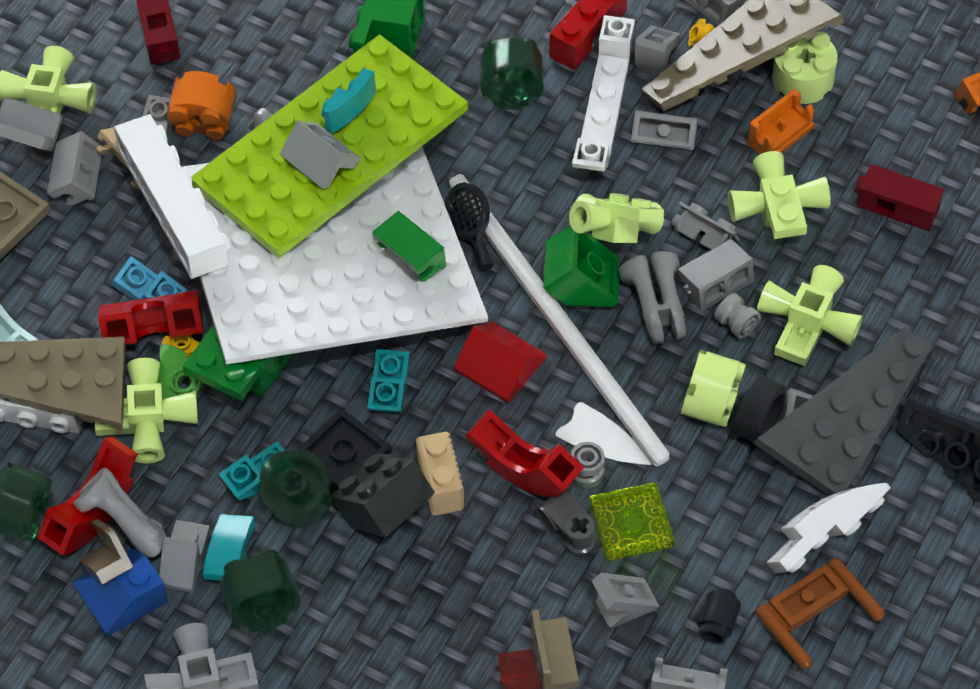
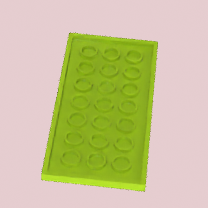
M379 34L191 176L192 186L194 189L199 188L206 199L279 259L468 111V101ZM362 68L374 71L376 94L370 103L350 123L336 132L330 133L357 154L360 160L355 169L339 168L329 188L323 189L281 156L280 152L297 121L317 122L326 130L325 119L322 117V108L326 99H331L337 88L347 90L351 80L357 78Z

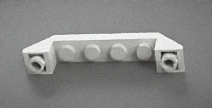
M604 15L599 37L598 60L581 138L577 139L572 167L604 172L609 165L629 69L635 19Z

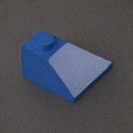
M134 547L125 551L133 567L108 582L101 584L88 573L72 581L73 586L107 637L168 602L164 582L148 558Z

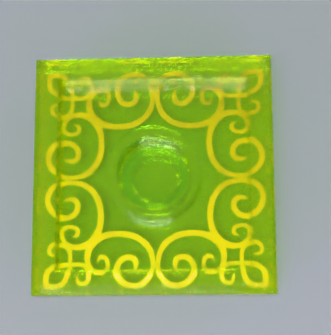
M657 482L589 496V503L606 561L674 547L675 540Z

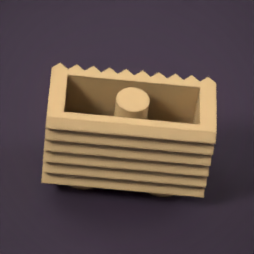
M441 432L418 437L416 439L419 467L435 491L428 499L431 515L436 516L461 511L464 508V486L462 485L461 474H459L450 433Z

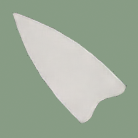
M582 402L576 404L572 420L560 427L556 432L557 437L574 446L582 442H593L599 445L604 451L605 458L620 462L652 465L635 440L620 426Z

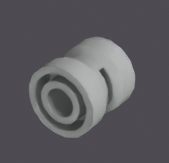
M732 293L719 304L714 313V318L722 325L728 324L731 327V332L738 339H743L756 328L761 319V314L753 307L744 306V300L737 293Z
M593 442L579 443L573 448L571 455L584 469L573 482L581 488H593L603 480L604 451Z

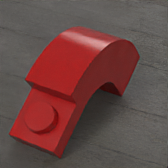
M491 409L486 411L465 435L488 458L485 463L491 469L515 486L538 496L554 497L563 493L584 469L560 444L545 450L527 443Z
M113 436L104 438L91 472L84 484L70 499L47 509L37 538L61 555L76 551L91 541L97 535L92 522L99 519L107 524L112 517L98 507L84 513L79 511L73 505L80 496L79 492L95 474L106 467L115 476L123 491L128 494L134 482V479L129 475L138 453Z

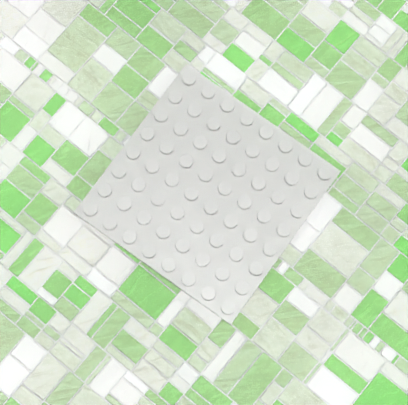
M420 147L279 259L203 196L205 201L204 207L207 211H213L218 224L217 229L220 233H226L231 246V250L227 251L228 266L199 276L226 364L488 322L487 312L423 147ZM209 163L186 167L190 175L193 176ZM398 210L444 247L447 267L443 270L440 269L425 282L418 279L419 275L414 272L413 268L388 247L381 248L378 246V241L372 236V231Z

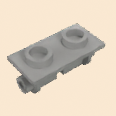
M680 201L679 205L683 213L682 215L676 214L671 222L676 232L683 234L693 241H696L701 231L704 232L705 235L701 239L700 245L709 250L730 239L738 243L740 242L739 237L734 232L736 228L734 225L722 218H719L716 222L707 217L708 211L695 203H691L688 206Z

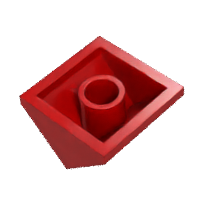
M489 322L472 327L455 363L454 371L508 404L546 360L547 354L495 322Z

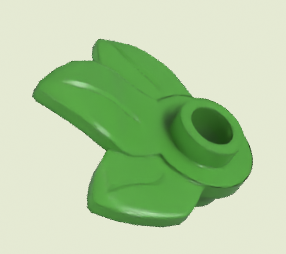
M166 344L160 347L161 366L158 383H161L162 399L196 391L197 395L202 382L184 374L183 365L188 360L187 354L175 346ZM184 379H190L189 387L182 389L180 387L181 382Z

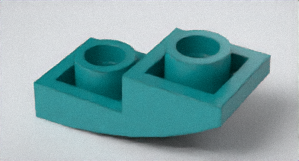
M362 68L357 78L351 80L347 90L337 88L331 99H326L322 108V117L325 119L326 130L329 133H334L350 123L370 103L376 94L374 71Z
M376 349L373 377H371L368 411L402 412L410 362L409 352Z
M277 440L252 459L246 454L220 472L219 476L236 499L240 501L278 484L297 472L298 467Z
M220 515L207 551L203 570L204 579L224 582L238 581L247 562L246 547L255 530L254 516Z

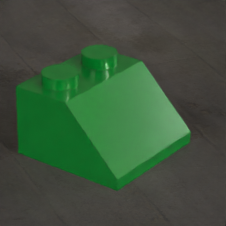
M570 225L546 241L543 288L565 305L614 307L618 304L619 256L588 232L576 233Z

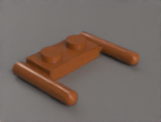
M835 557L827 565L824 564L769 600L768 604L760 606L755 611V614L801 669H808L812 665V659L790 634L792 631L844 598L848 592L852 594L873 620H881L885 616V611L842 561Z

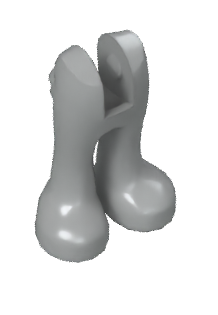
M660 251L653 253L650 258L651 270L660 288L662 305L656 300L646 256L639 255L623 263L618 269L620 279L624 284L635 285L641 303L644 322L653 343L664 344L663 327L670 325L676 341L686 338L685 316L674 280V275L680 268L677 254Z
M106 467L101 469L79 492L80 496L73 505L82 513L96 507L103 509L115 520L130 543L146 557H155L162 552L163 540L166 537L162 525L144 514L123 491L115 476Z

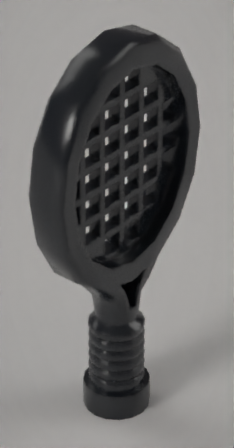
M466 182L456 184L446 197L445 207L457 237L468 240L473 244L479 270L487 271L494 266L486 245L483 243V236L490 219L488 200L484 192L476 185Z

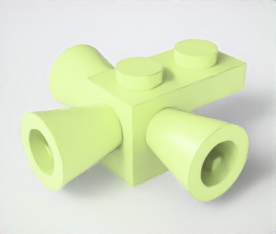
M48 46L44 49L43 64H31L27 78L4 70L0 71V101H3L4 98L26 100L29 105L58 114L61 113L63 105L91 114L96 101L95 83L66 84L64 75L72 65L74 57L70 51L63 47Z
M778 151L764 152L753 161V166L761 179L759 192L728 191V205L732 221L736 222L761 213L765 228L771 227L774 239L806 235L807 224L802 207L829 209L831 203L826 177L796 186L793 175L785 176L784 155Z
M610 193L609 199H600L590 194H582L576 199L570 209L569 221L572 229L579 234L592 231V236L596 239L612 243H637L639 231L656 234L661 230L664 222V209L658 203L650 200L633 198L631 202L629 201V195Z
M826 265L815 266L810 285L802 282L796 296L770 280L766 283L759 299L757 311L788 316V323L775 347L774 355L806 366L823 330L851 347L853 345L863 316L831 310L833 295L844 282L843 276L836 269Z
M137 358L127 364L132 385H127V398H124L123 430L111 428L110 424L95 420L96 436L135 434L132 450L138 453L135 462L144 464L155 463L165 457L159 432H164V420L198 424L196 391L162 399L161 383H158L161 364L153 358Z

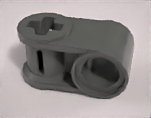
M566 489L563 493L550 497L536 507L535 511L541 523L549 532L557 537L570 553L576 556H586L595 549V521L583 509L570 491Z

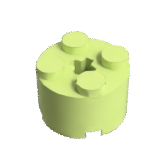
M817 32L818 36L808 41L804 37L790 44L788 51L774 57L772 84L779 94L781 91L786 95L795 88L801 93L800 104H810L823 99L824 94L831 91L834 85L838 56L836 48L830 41V37L824 32Z
M700 350L680 414L726 427L746 364Z

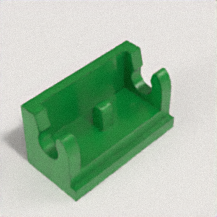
M399 210L372 231L373 238L378 241L377 245L381 248L388 247L404 260L419 275L418 279L422 282L430 279L440 269L443 270L447 267L444 247Z

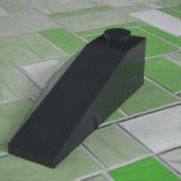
M907 399L897 432L926 457H931L945 470V474L951 479H956L969 491V495L980 502V422L912 399Z

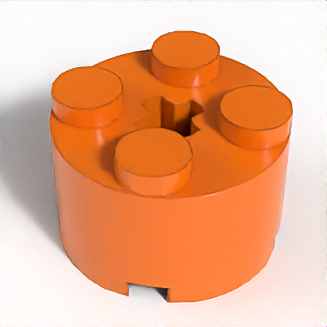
M189 71L184 73L183 78L179 79L177 77L167 110V118L176 126L175 132L184 137H191L193 133L205 134L213 140H222L229 129L237 96L235 87L228 81L225 86L218 82L219 76L202 71Z

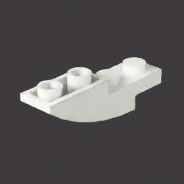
M887 483L856 487L825 497L807 507L781 528L789 540L766 564L774 573L795 572L805 563L806 558L804 556L812 548L817 549L828 540L829 535L830 537L849 536L854 533L862 524L860 519L867 512L871 513L883 504L885 499L882 496L891 487Z

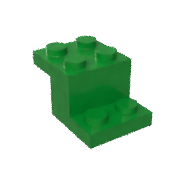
M365 0L364 6L359 5L357 10L356 30L352 29L349 35L348 45L349 48H353L351 55L380 34L413 59L425 20L424 0Z
M213 324L183 365L184 374L242 401L249 391L264 397L293 354L226 364Z

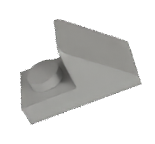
M652 25L647 28L635 41L636 67L658 74L662 73L667 68L670 52L678 45L680 33Z
M176 520L171 538L165 537L163 540L159 576L164 582L165 588L194 592L211 534L209 525Z
M600 573L592 580L598 592L596 604L609 627L619 626L655 611L659 607L644 578Z

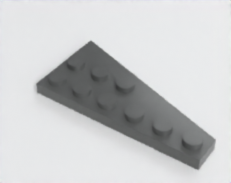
M906 327L758 437L753 444L828 496L847 490L933 346Z

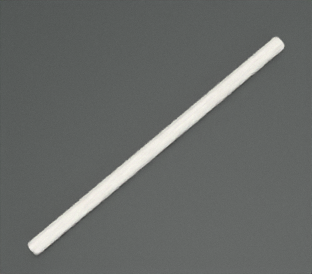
M458 174L449 180V188L452 189L459 183L469 182L464 175ZM490 212L489 224L484 236L651 463L656 467L666 463L669 460L668 450L556 299L543 288L544 283Z

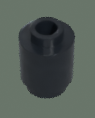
M719 588L707 594L697 624L699 627L698 634L702 639L714 644H724L726 639L732 635L741 608V602L736 598L737 596L734 592Z

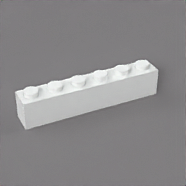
M151 114L114 126L117 149L190 278L192 279L228 266L227 251L231 250L229 239L225 232L220 233L217 229L218 224L213 211H207L204 207L203 195L199 188H193L192 178L187 167L180 166L178 152L174 145H168L167 135L161 124L156 125Z

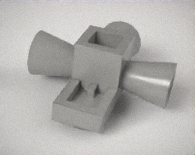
M203 623L183 625L173 634L182 655L177 656L181 673L144 674L147 689H259L251 652L216 660L213 648L209 649V628Z

